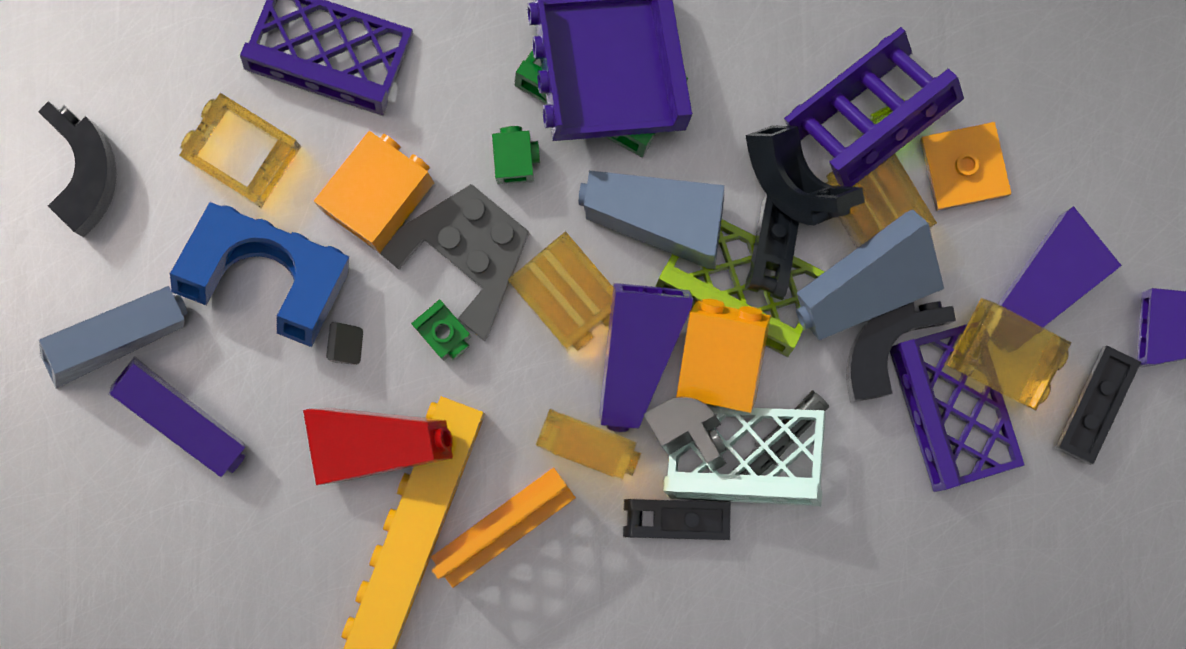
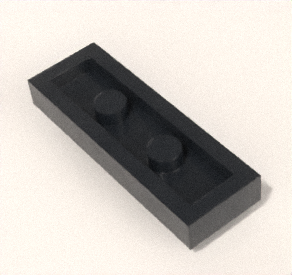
M1103 346L1058 441L1057 449L1089 465L1094 464L1141 364L1140 361L1112 347Z

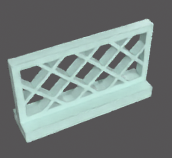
M708 406L720 422L725 417H736L743 425L727 441L716 430L726 449L741 464L729 474H719L717 470L713 471L709 467L701 452L695 447L694 441L669 455L668 476H664L663 491L671 499L821 506V475L826 413L824 410L753 408L752 412L749 413L720 406ZM742 417L752 419L746 423ZM763 418L774 419L781 429L764 443L752 428ZM780 419L791 420L788 423L784 424ZM801 420H816L815 434L804 444L790 431ZM749 432L761 446L747 459L743 460L731 446ZM787 434L799 448L781 462L771 451L770 447L783 435ZM813 444H814V455H812V454L807 450V449H809ZM692 448L703 462L692 472H678L679 458ZM766 451L779 466L767 476H758L749 465ZM805 453L813 462L812 478L795 477L787 467ZM706 468H709L713 473H702V472H703ZM746 469L751 475L739 474ZM784 471L789 477H779L778 475Z

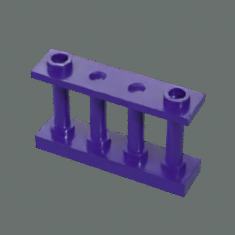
M902 27L890 36L883 38L875 48L803 104L796 106L784 118L787 126H798L800 140L810 134L834 157L829 163L840 186L853 187L964 99L959 78L949 68L938 77L933 78L909 57L912 54L906 31ZM896 66L922 88L906 101L900 98L880 79ZM867 88L893 111L877 124H874L851 102ZM838 111L863 134L848 147H844L821 125Z

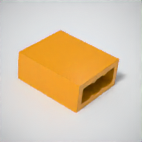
M369 130L318 194L314 202L324 214L380 253L433 186L434 181L428 173L430 167L422 159L414 154L408 158L399 152L400 145L388 135L383 134L381 137H378Z
M703 299L702 302L696 301L689 314L676 398L688 397L705 404L751 413L757 398L771 315L762 314V310L751 306H742L739 309L726 307L722 301L716 299Z

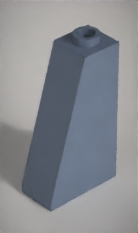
M589 170L587 183H581L578 200V204L584 206L587 220L705 268L715 269L724 206V185Z
M914 210L906 212L798 291L797 296L800 307L796 309V314L804 330L810 329L817 339L821 340L943 290L944 285L929 223Z
M166 286L39 339L40 356L57 389L183 328L184 315H187L188 312L182 297L178 294L173 295L170 287Z

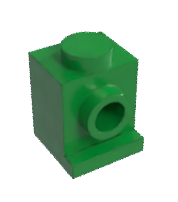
M440 299L411 323L443 361L448 357L455 360L470 347L466 341L472 336ZM442 325L450 328V334L445 339H440L436 335L438 327Z

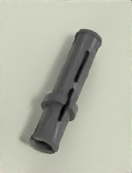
M811 390L794 409L826 411L829 405L819 394ZM783 419L782 422L786 424L791 419ZM801 420L790 431L798 439L815 420ZM777 425V427L770 434H768L762 441L765 443L778 430H780L781 427ZM785 434L770 449L780 459V456L794 441ZM758 442L754 444L756 447L750 452V454L745 459H747L753 452H755L761 446ZM765 451L749 467L756 475L761 476L772 464L777 465V463ZM745 469L739 475L751 474Z

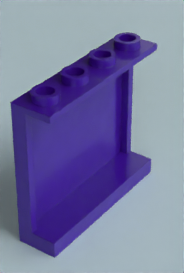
M533 0V2L528 3L529 25H535L537 34L532 39L534 59H540L542 70H539L537 74L539 93L546 94L547 105H543V123L545 128H551L553 141L685 131L692 117V109L673 0Z

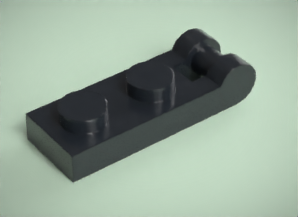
M767 195L763 198L751 266L746 279L745 289L756 293L760 289L769 292L770 297L783 300L789 286L799 222L791 219L778 209ZM765 268L776 271L775 278L765 276Z
M624 499L623 510L627 511V526H623V537L730 540L731 502ZM642 511H654L653 527L642 526Z

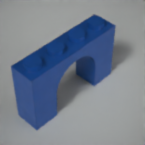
M209 202L170 272L171 292L207 306L223 274L231 265L249 257L273 259L286 267L294 279V283L277 314V334L312 347L348 276L349 256L343 254L342 251L335 247H324L309 241L302 234L289 233L278 229L266 220H255L240 214L231 206H220Z

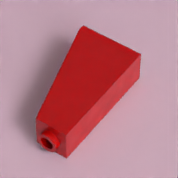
M337 408L303 410L316 485L339 483L453 458L451 450L453 439L450 430L447 428L446 420Z

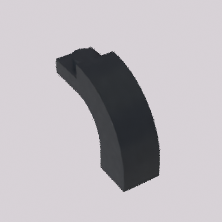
M48 101L38 112L68 141L75 158L74 173L69 184L48 207L73 232L85 237L102 219L114 195L116 185L114 154L107 138L94 122L86 116L80 121L65 105L58 109Z
M769 126L745 135L750 161L761 187L776 207L791 219L799 223L815 226L831 218L848 215L851 213L850 208L865 202L863 187L833 186L824 183L814 175L803 155L798 126Z
M941 301L919 305L920 312H915L914 302H911L870 319L856 336L847 360L846 381L850 403L891 395L888 356L894 342L902 334L910 331L953 323L956 321L953 306L942 307Z

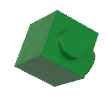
M507 126L500 128V133H493L492 142L497 185L534 182L533 164L540 163L538 141H531L530 131H522L521 126Z

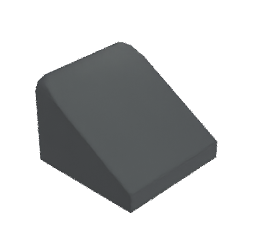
M331 322L326 358L333 363L359 364L361 360L363 329L348 324Z

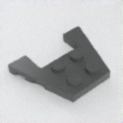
M470 184L400 227L379 254L400 270L423 241L431 245L482 288L458 319L485 341L489 336L492 324L503 301V296L525 246L529 231L475 186Z

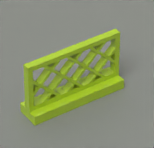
M722 219L718 245L721 247L726 263L716 265L715 269L700 266L701 270L688 274L674 267L679 257L672 254L655 287L690 290L693 298L692 307L696 301L702 302L703 299H716L722 301L726 307L737 309L742 306H750L746 303L743 291L747 290L745 289V284L740 285L734 267L751 262L756 236ZM722 231L725 232V233H727V234H729V235L723 236ZM739 239L747 244L751 256L732 261L726 243ZM795 256L792 267L795 270L791 271L789 281L792 298L774 303L770 293L763 291L768 305L758 307V309L762 310V314H765L763 312L770 311L772 315L766 346L786 357H789L794 350L803 328L799 321L795 328L781 322L777 308L794 303L796 308L800 307L797 296L798 291L793 279L794 276L805 273L816 279L825 272ZM728 269L734 288L721 291L713 287L709 274ZM703 276L705 282H703V281H701V280H699V279H697V278ZM736 293H737L738 299H736V298H734V297H732V296H730V295H733V294H736Z

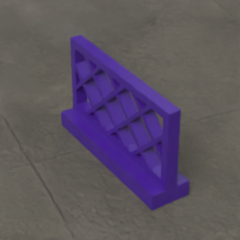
M266 0L249 43L245 42L240 53L244 70L384 116L388 105V96L413 35L412 28L327 0H292L298 10L278 18L274 10L277 0ZM317 10L328 12L333 22L313 30L306 15ZM272 15L274 20L268 23L270 16ZM302 17L309 32L289 40L283 25ZM353 21L363 24L367 34L348 41L341 27ZM276 28L279 29L284 43L273 48L259 44L264 33ZM337 29L344 44L324 52L317 37ZM387 33L401 36L398 47L383 53L376 39ZM313 39L320 54L307 60L297 57L293 47ZM372 41L378 56L359 63L352 48ZM289 50L290 54L284 53V51ZM348 51L355 66L343 71L333 69L328 59ZM393 58L391 65H389L387 60ZM383 63L387 71L383 85L367 80L363 70ZM359 73L360 77L354 76V74Z
M979 321L901 342L891 347L890 354L934 492L951 489L1025 465ZM971 332L975 345L970 357L953 348L959 335ZM946 338H950L948 344H945L942 341H940ZM931 343L944 351L936 368L923 360L919 346ZM949 355L966 363L959 380L942 372ZM972 367L984 373L987 383L982 393L965 385ZM928 372L932 373V376H931L930 379H929ZM938 377L955 387L947 404L935 398L933 387ZM961 390L978 400L970 417L953 408ZM984 404L996 411L998 420L993 430L976 421ZM939 408L944 410L942 415L940 414ZM949 414L966 422L959 440L946 433L944 424ZM972 427L989 435L981 453L964 444ZM995 440L1007 446L1011 458L1010 462L999 464L987 457ZM950 444L955 446L953 452ZM963 450L977 458L978 461L971 474L960 477L956 460L960 451ZM984 463L991 466L990 468L981 470Z

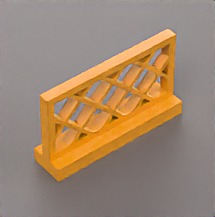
M553 467L431 556V559L436 564V567L432 569L433 573L438 579L445 577L451 587L454 588L572 502L576 497Z

